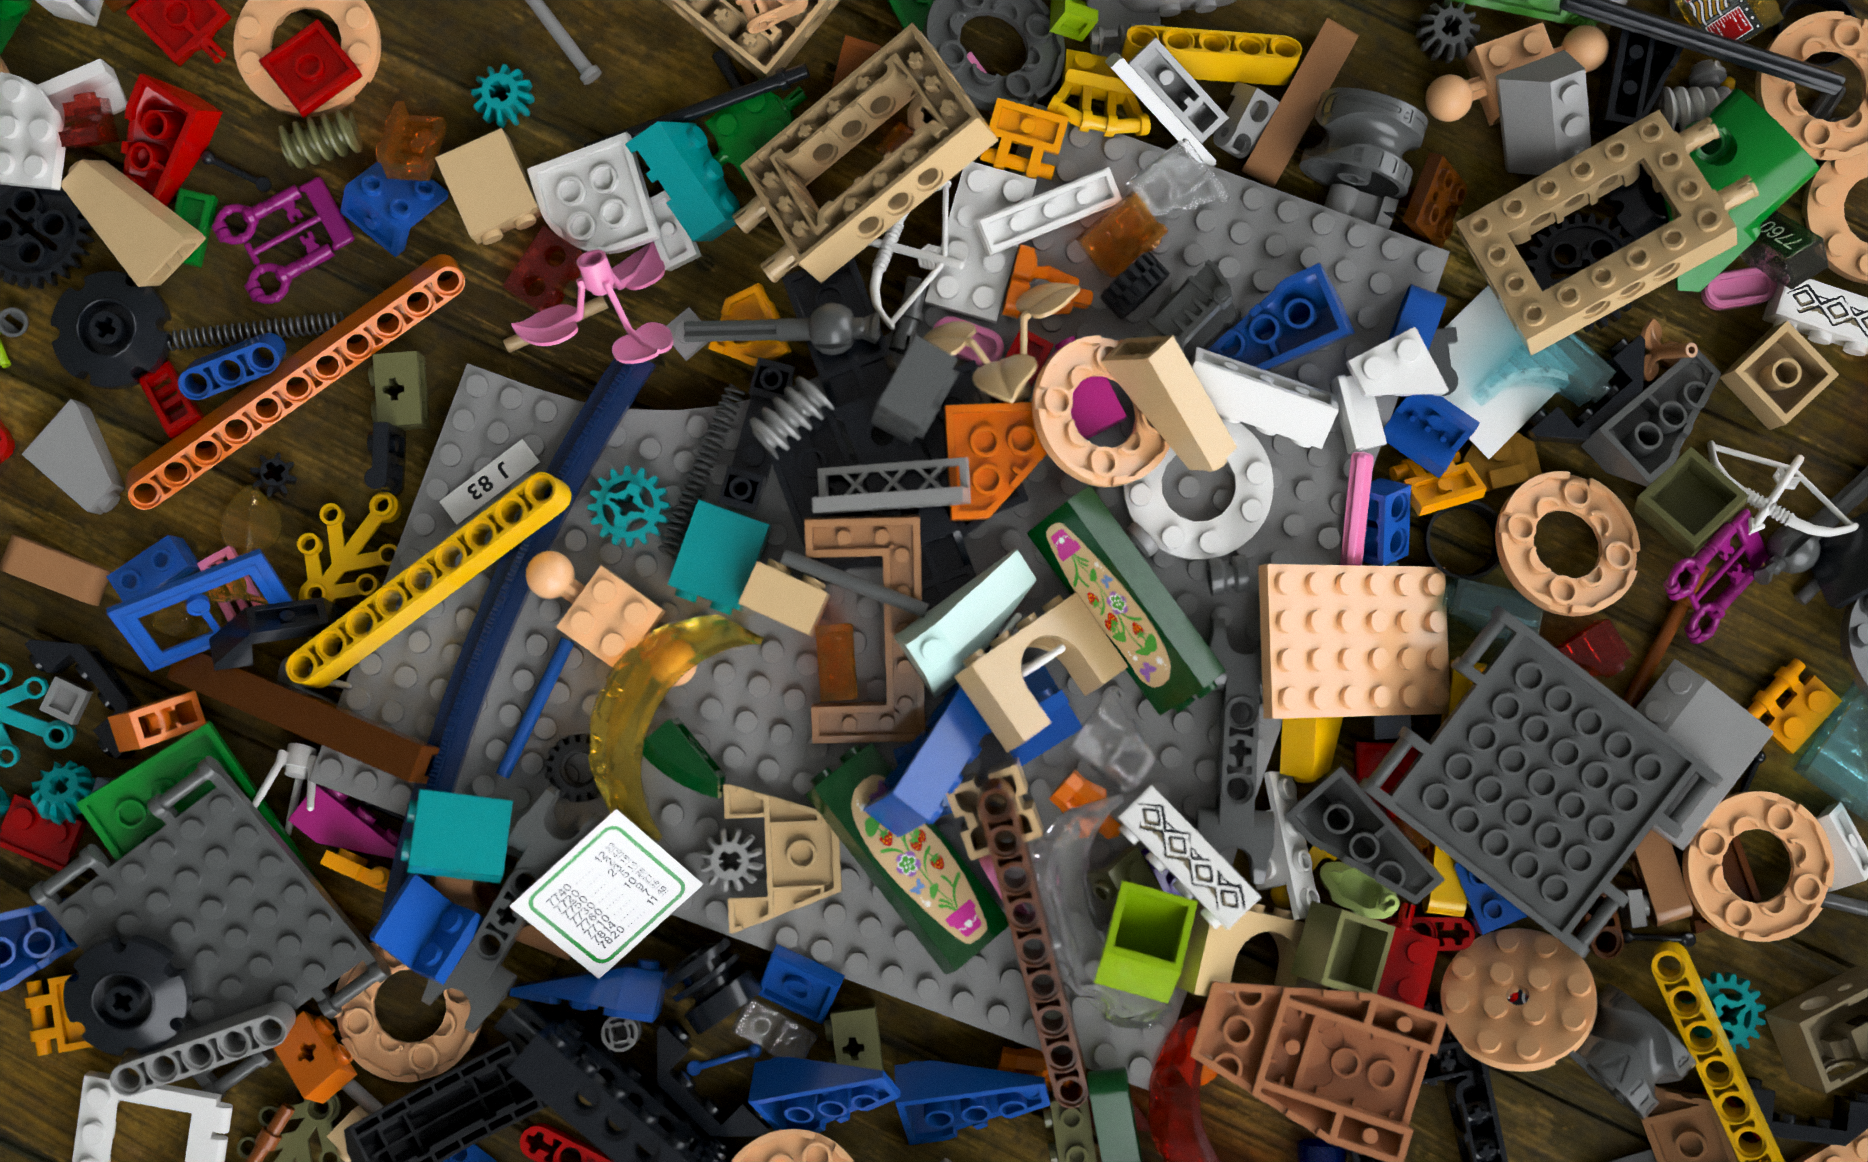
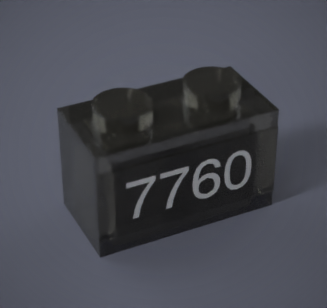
M1777 210L1760 225L1761 233L1758 238L1740 254L1748 266L1756 267L1764 272L1772 281H1778L1791 290L1829 267L1824 239Z

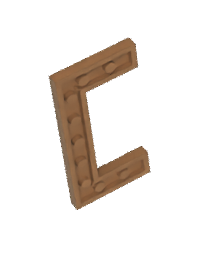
M920 515L805 517L806 557L883 556V586L922 601ZM884 603L887 702L812 703V744L905 742L915 740L925 730L924 682L893 637L920 618V616Z

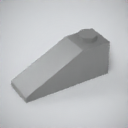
M1156 37L1152 38L1128 62L1133 70L1201 144L1229 118Z

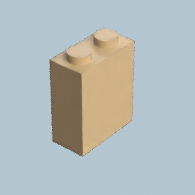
M502 128L435 157L469 236L477 244L482 242L484 245L495 243L504 237V232L513 228L517 230L526 229L537 222L536 218L542 216L534 192L513 145Z

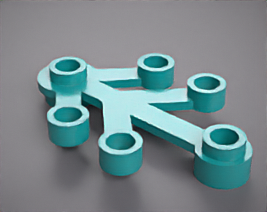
M0 662V668L4 669L6 674L5 678L0 680V685H3L11 680L13 671L7 663ZM42 676L30 677L23 685L0 694L1 767H11L21 757L19 748L12 744L3 722L43 737L45 744L52 749L66 748L76 738L77 731L74 725L60 719H55L49 723L8 707L28 698L38 699L44 696L49 689V684ZM32 681H38L41 684L42 690L39 694H35L30 690V683ZM53 729L62 730L64 733L62 741H55L52 738ZM4 749H8L13 753L14 758L12 762L3 760L1 754Z

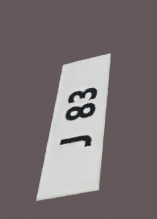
M521 439L439 502L456 525H458L540 463V461L525 441Z

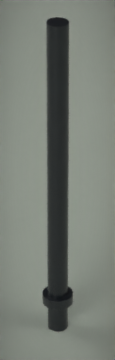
M805 63L787 70L781 67L776 69V74L584 144V147L625 132L630 134L633 139L657 121L686 123L779 88L785 91L791 88V84L809 78V70Z

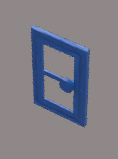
M259 548L108 607L106 610L108 616L150 672H153L210 649L209 639L222 627L219 626L209 611V598L201 593L250 574L269 604L293 601V599ZM186 600L187 612L193 616L202 615L212 631L162 651L138 618Z

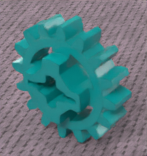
M625 466L624 475H620L613 468L610 470L612 479L607 481L599 477L598 482L602 489L600 491H590V494L597 499L595 504L587 505L588 510L597 512V516L590 522L593 526L603 525L599 533L602 538H606L612 533V544L616 546L621 543L622 539H625L627 547L634 548L635 539L638 538L644 545L649 544L647 534L651 532L659 537L661 533L656 527L657 524H668L669 522L662 515V510L670 509L671 504L661 500L662 497L668 494L666 488H655L660 480L655 475L646 480L647 470L644 468H640L636 475H633V470L630 466ZM628 483L625 490L616 494L611 492L617 486ZM645 487L652 495L654 509L647 506L643 498L646 492ZM633 498V503L643 510L644 513L629 511L627 516H625L626 511L615 501L629 503ZM605 505L613 510L615 515L614 526L611 525L606 516ZM642 520L648 521L642 528L628 532L633 524Z
M1713 971L1710 974L1711 981L1699 976L1718 1018L1722 1014L1725 1016L1724 1019L1719 1018V1021L1728 1035L1727 1038L1734 1053L1736 1054V1044L1745 1049L1750 1048L1747 1038L1751 1036L1759 1039L1760 1034L1755 1030L1756 1025L1766 1024L1765 1020L1758 1017V1012L1765 1010L1766 1005L1755 1002L1761 994L1760 991L1753 988L1748 989L1750 985L1749 980L1744 978L1737 980L1736 974L1726 972L1724 977H1722L1721 973ZM1730 988L1734 990L1736 994L1730 993L1729 995L1725 996L1724 993H1721L1718 989ZM1687 991L1692 996L1691 999L1681 1000V1002L1685 1004L1694 1003L1697 1000L1695 995ZM1722 1006L1727 1007L1724 1011L1721 1009ZM1700 1025L1692 1028L1693 1033L1699 1038L1704 1039L1712 1036L1709 1033L1711 1030L1706 1026Z

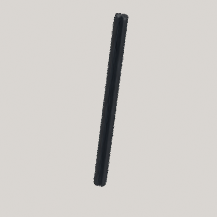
M1560 0L1559 7L1562 10L1828 94L1836 95L1838 92H1841L1846 77L1842 73L1614 1Z

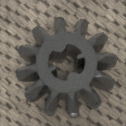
M1445 0L1441 7L1433 3L1428 8L1429 14H1422L1419 24L1422 27L1417 30L1416 37L1425 40L1420 46V51H1427L1428 49L1434 51L1431 54V61H1435L1440 54L1443 55L1446 64L1451 63L1454 56L1462 60L1468 54L1467 49H1473L1476 46L1477 39L1474 35H1477L1480 31V25L1470 23L1476 17V12L1465 14L1463 12L1465 8L1464 2H1460L1456 8H1453L1451 0ZM1444 28V30L1446 31L1448 28H1450L1454 34L1451 36L1452 33L1450 32L1448 35H1446L1442 31V29Z

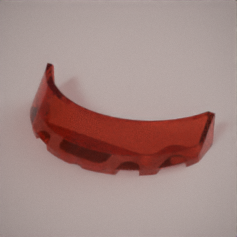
M1204 1007L1176 1022L1166 1037L1167 1041L1159 1054L1155 1068L1150 1076L1148 1124L1156 1151L1163 1156V1162H1221L1208 1140L1201 1116L1200 1081L1204 1064L1190 1056Z

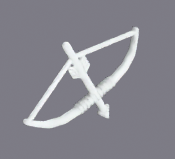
M950 180L936 190H943L941 248L927 244L920 250L897 243L901 235L900 233H902L904 228L903 222L908 214L890 227L883 239L877 238L869 244V246L880 249L874 260L875 263L872 265L873 270L869 285L871 302L876 312H879L880 318L891 330L895 329V323L944 266L958 270L964 268L965 264L963 261L948 257L949 188L952 185ZM895 252L917 258L919 267L932 271L890 319L882 308L880 286L883 273L886 272L892 254Z
M1713 440L1708 442L1707 449L1710 463L1749 496L1746 503H1750V506L1753 505L1755 509L1758 508L1759 510L1755 518L1750 517L1748 519L1749 535L1764 529L1765 524L1763 522L1769 515L1772 516V519L1776 518V521L1779 520L1781 524L1784 523L1785 526L1788 525L1809 535L1832 537L1858 529L1857 523H1852L1798 470L1804 462L1803 455H1797L1791 464L1788 465L1715 444ZM1716 451L1778 468L1772 477L1777 485L1769 497L1765 499L1763 495H1759L1760 493H1755L1754 490L1751 491V488H1745L1733 479L1720 464ZM1801 481L1846 526L1832 528L1814 525L1797 518L1794 513L1791 514L1789 510L1782 509L1780 505L1777 506L1776 502L1785 489L1794 490Z

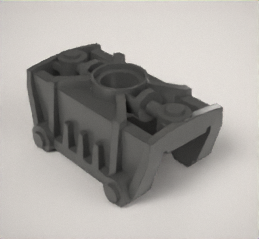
M1208 259L1205 262L1204 268L1195 277L1190 275L1178 291H1174L1165 298L1157 312L1148 318L1147 322L1149 324L1137 336L1134 335L1132 338L1174 336L1187 361L1190 363L1196 347L1204 349L1223 328L1229 329L1237 321L1235 306L1232 303L1231 287L1218 266Z

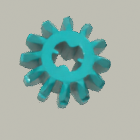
M502 64L499 73H496L492 66H488L487 72L490 76L487 79L483 76H476V81L481 87L471 90L472 96L478 99L473 105L474 109L478 113H483V119L487 123H491L496 119V124L500 128H504L507 119H510L515 126H518L519 119L517 115L519 113L524 116H530V111L525 105L535 102V97L529 93L533 85L529 79H523L524 74L518 68L510 72L508 65ZM502 91H506L508 97L504 101H500L501 98L498 95Z
M71 760L64 767L60 763L54 762L52 771L48 773L47 771L40 770L43 779L32 782V789L35 793L30 796L31 802L43 819H51L53 823L60 826L67 818L70 823L75 824L77 815L82 813L76 803L92 793L96 780L92 778V773L87 767H79Z

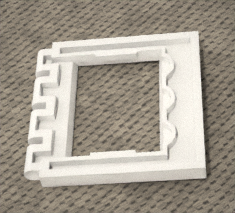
M90 1070L84 1075L72 1162H111L112 1140L115 1137L117 1123L115 1120L120 1100L192 1113L185 1162H225L228 1137L216 1133L229 1132L233 1105L221 1102V1094L166 1084L133 1096H124L112 1088L110 1083L111 1074Z

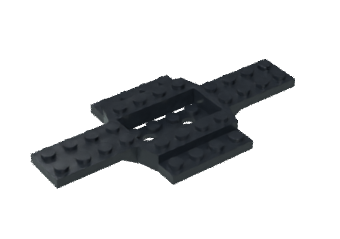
M854 257L822 283L805 269L782 277L797 318H810L815 308L830 302L845 305L852 311L854 317L864 318L875 313ZM881 327L880 337L876 344L865 339H855L849 350L837 355L823 354L814 348L811 341H806L827 398L833 405L834 410L824 406L821 409L824 415L823 420L814 416L809 418L813 427L811 430L799 426L798 430L801 435L799 441L788 435L786 437L790 446L788 451L778 445L775 447L779 457L778 460L767 450L804 549L805 517L873 516L871 511L824 515L813 513L812 497H819L817 468L854 466L836 418L843 421L859 465L926 460L919 439L916 436L911 445L893 436L889 444L880 446L875 444L871 438V432L875 425L871 424L875 409L897 370ZM975 360L953 368L959 374L923 437L931 460L947 459L944 420L945 405L991 404L988 394L974 384L973 374L978 369ZM947 467L938 476L939 482L944 488H948ZM924 469L929 475L932 474L930 469ZM908 470L898 483L906 490H918L927 479L917 470ZM891 471V472H887V473H888L892 478H894V476H895L899 471ZM879 472L871 473L865 480L870 493L882 492L889 483ZM857 474L850 475L854 480L858 479ZM842 475L828 476L829 496L844 495L852 484ZM1022 482L993 515L1029 501ZM931 484L927 489H934L936 487ZM893 487V489H892L890 492L899 491V490H898L897 488ZM856 490L854 494L862 493L859 490ZM944 506L922 507L915 514L920 515L922 601L929 604L926 612L976 577L963 540L989 519L953 522L949 520ZM899 509L877 511L879 516L903 515ZM883 556L810 558L844 572L851 569L883 568ZM999 633L996 634L993 640L999 636ZM990 644L985 649V654H987L992 648ZM951 687L944 691L941 695H946L951 689Z

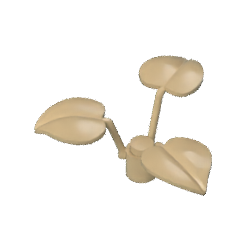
M1046 283L1035 286L1022 294L1016 302L1017 310L1023 312L1020 316V354L1000 359L999 362H991L977 342L971 338L977 330L975 325L969 322L953 321L942 324L929 331L922 339L951 355L959 353L965 346L971 347L984 364L973 374L974 384L985 393L1002 399L1006 403H1018L1031 395L1032 390L1028 379L1037 368L1035 358L1027 355L1028 320L1031 317L1040 319L1056 313L1067 305L1081 289L1080 286L1074 284Z

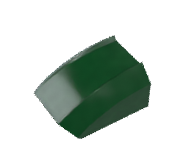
M669 718L636 747L653 766L680 785L713 798L719 799L723 797V785L726 783V774L680 718L674 720Z

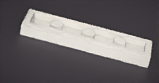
M1112 53L1105 60L1107 65L1194 160L1213 167L1217 164L1215 158L1118 53Z
M1107 167L977 219L973 223L988 257L1123 202L1111 170Z

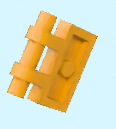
M997 97L989 127L997 139H1001L998 150L988 148L981 154L980 160L994 164L993 168L1001 170L1009 168L1026 173L1025 177L1033 179L1041 177L1052 180L1055 166L1043 163L1042 158L1044 152L1059 156L1069 117ZM1012 143L1032 148L1030 159L1011 154Z
M1457 451L1447 470L1440 478H1437L1432 473H1426V469L1410 458L1404 459L1399 465L1389 468V474L1393 481L1405 478L1403 483L1411 485V506L1418 516L1483 498L1487 489L1469 462L1455 465V463L1461 461L1459 451Z
M1794 658L1786 667L1781 666L1774 674L1775 679L1764 691L1759 690L1752 698L1753 703L1747 709L1757 719L1764 713L1770 718L1765 723L1773 731V735L1770 738L1787 754H1794L1843 701L1815 675L1808 676L1801 683L1798 676L1806 666L1797 658ZM1787 689L1792 695L1779 707L1776 700Z
M340 848L338 854L326 850L320 862L321 865L386 892L391 870L381 866L375 867L372 870L368 869L366 865L369 860L343 848Z
M72 974L49 978L48 986L50 993L43 992L42 979L26 982L28 997L24 998L25 1008L30 1009L33 1030L29 1031L30 1041L35 1042L37 1056L53 1053L51 1039L57 1038L59 1053L93 1047L82 1038L85 1032L84 1025L80 1022L71 1023L65 1011L63 999L65 981ZM47 1005H52L55 1026L48 1025Z

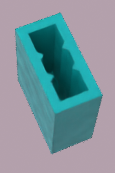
M698 499L667 585L676 588L674 596L695 603L699 596L712 601L709 608L728 615H731L733 609L742 612L744 606L738 602L757 561L760 562L772 527L764 522Z
M420 789L418 800H410L406 823H413L414 827L412 838L404 837L401 861H408L407 873L500 883L504 873L513 801Z

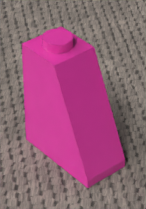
M1075 336L1068 337L1054 346L1055 352L1075 341ZM1088 377L1081 381L1073 391L1071 417L1075 421L1074 425L1079 434L1086 440L1123 422L1127 417L1106 377Z

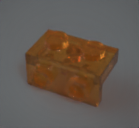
M396 101L392 113L386 117V130L382 141H379L376 146L377 161L382 164L387 179L430 181L436 163L435 157L439 154L447 130L444 117L409 115L404 101Z
M1131 191L1075 238V240L1099 273L1114 278L1124 272L1141 254L1157 248L1162 242L1161 237L1169 230L1165 224L1156 221L1136 192Z
M851 623L815 626L820 701L856 699L858 694L853 625Z

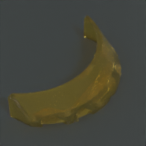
M702 615L703 617L686 619L674 624L668 623L652 631V635L645 638L634 648L630 647L608 673L606 684L598 692L589 722V730L591 731L590 754H588L591 773L594 774L598 790L606 803L605 805L611 813L616 809L620 811L647 836L658 842L662 834L657 829L648 811L641 781L643 740L646 737L655 711L673 685L700 662L731 648L761 644L764 637L720 615Z

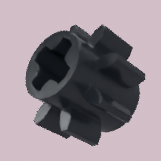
M279 452L276 453L274 459L269 460L265 456L260 455L259 463L261 468H250L249 474L258 477V480L252 486L253 491L261 488L266 492L267 500L271 498L272 493L277 492L281 496L286 497L288 491L285 485H295L297 481L295 476L288 475L289 471L294 467V462L285 464L280 460ZM270 470L273 474L280 472L279 482H276L273 478L266 480L267 471Z

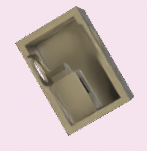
M1856 966L1764 1013L1792 1082L1828 1093L1868 1072V969ZM1855 1065L1854 1069L1844 1074H1827L1831 1069L1838 1066Z

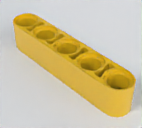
M1135 25L1127 31L1121 57L1128 63L1152 38L1156 37L1193 79L1286 85L1293 79L1302 53V47L1296 39L1285 35Z

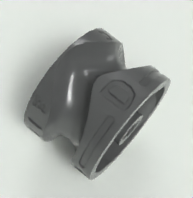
M1331 88L1321 93L1315 118L1320 126L1325 129V137L1315 147H1305L1299 165L1301 171L1312 180L1329 188L1332 184H1343L1384 198V196L1394 199L1405 197L1413 171L1402 160V156L1406 151H1414L1421 147L1425 136L1424 133L1429 123L1427 117L1420 110L1402 100L1374 91L1358 88Z
M1607 983L1602 988V991L1597 993V1016L1589 1036L1576 1052L1572 1050L1568 1053L1602 1088L1629 1111L1643 1120L1660 1103L1655 1096L1656 1083L1682 1080L1688 1074L1687 1071L1697 1064L1689 1051L1670 1031L1640 1004L1610 983Z

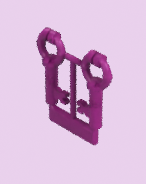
M316 177L299 186V189L294 184L252 207L242 204L225 205L218 212L214 224L211 226L219 242L231 245L245 243L244 247L253 264L257 266L249 274L244 287L253 302L258 301L264 304L280 302L287 294L293 278L334 257L335 253L333 250L336 251L350 244L355 239L354 234L321 177ZM300 191L306 193L318 215L254 249L250 243H246L255 233L259 220L268 216L269 213L277 211V209L283 208L287 211V217L291 223L296 222L294 219L296 216L299 219L303 218L304 216L301 211L296 209L295 201L302 197ZM238 212L242 214L248 226L244 233L232 236L224 219L226 216ZM319 221H322L333 241L332 248L328 243L320 247L315 243L316 238L312 231L307 233L309 237L306 239L302 235L299 239L304 246H307L308 254L286 266L274 263L259 264L260 260L257 257L263 251ZM265 272H274L277 280L281 283L279 290L272 293V295H265L257 280Z
M1749 509L1741 510L1731 523L1725 522L1693 557L1684 558L1675 563L1663 584L1669 599L1678 600L1688 596L1693 606L1694 612L1688 624L1684 627V631L1692 644L1704 642L1714 635L1720 620L1725 616V610L1754 580V571L1761 567L1768 559L1759 531L1749 535L1748 519L1752 517ZM1737 533L1741 545L1734 550L1733 546L1730 545V539ZM1745 552L1750 567H1745L1742 570L1741 564L1736 562V560ZM1718 553L1720 559L1725 562L1695 594L1693 591L1698 584L1700 575L1705 572V566ZM1686 568L1691 575L1688 583L1681 588L1677 578ZM1727 572V575L1731 577V583L1714 601L1700 605L1698 601ZM1707 613L1711 620L1708 627L1702 632L1698 622Z

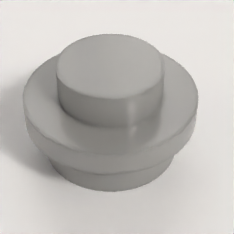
M1718 60L1700 61L1691 67L1688 82L1690 87L1696 86L1701 90L1706 86L1717 89L1727 77L1726 69L1721 66Z

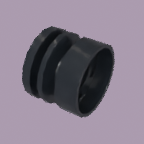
M727 936L719 941L705 944L680 961L670 975L662 981L667 990L680 981L686 986L672 997L675 1002L690 996L696 1001L685 1012L684 1016L697 1035L707 1031L728 1017L763 989L750 969L743 970L734 975L729 969L741 957L738 952L722 960L719 954L732 945Z

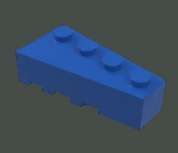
M958 682L951 687L925 723L930 728V731H922L906 749L905 753L910 758L903 760L883 781L882 784L887 787L885 793L876 799H870L863 811L898 838L926 823L931 825L938 819L944 810V806L941 804L947 793L949 795L953 793L963 780V776L960 774L965 764H971L979 755L982 749L979 742L984 734L987 736L992 732Z

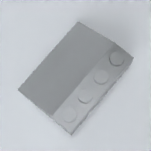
M1674 659L1635 710L1723 778L1716 788L1711 787L1681 826L1683 831L1677 839L1663 831L1657 824H1654L1651 830L1683 851L1773 735V731L1709 680ZM1696 773L1692 775L1664 811L1667 817L1670 816L1699 778Z

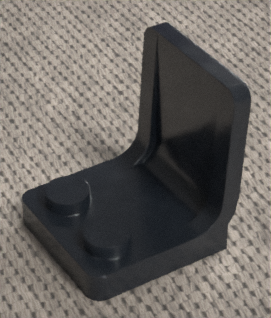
M1868 512L1850 520L1852 523L1858 524L1859 527L1856 531L1838 536L1822 537L1819 540L1821 546L1820 555L1814 566L1811 567V570L1828 605L1836 609H1841L1868 593Z

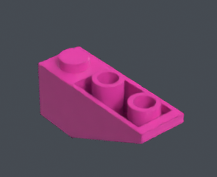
M316 784L314 810H307L306 796L288 819V821L316 843L394 859L400 834L390 828L387 831L375 823L377 817L370 810L361 805L356 808L346 800L349 795Z

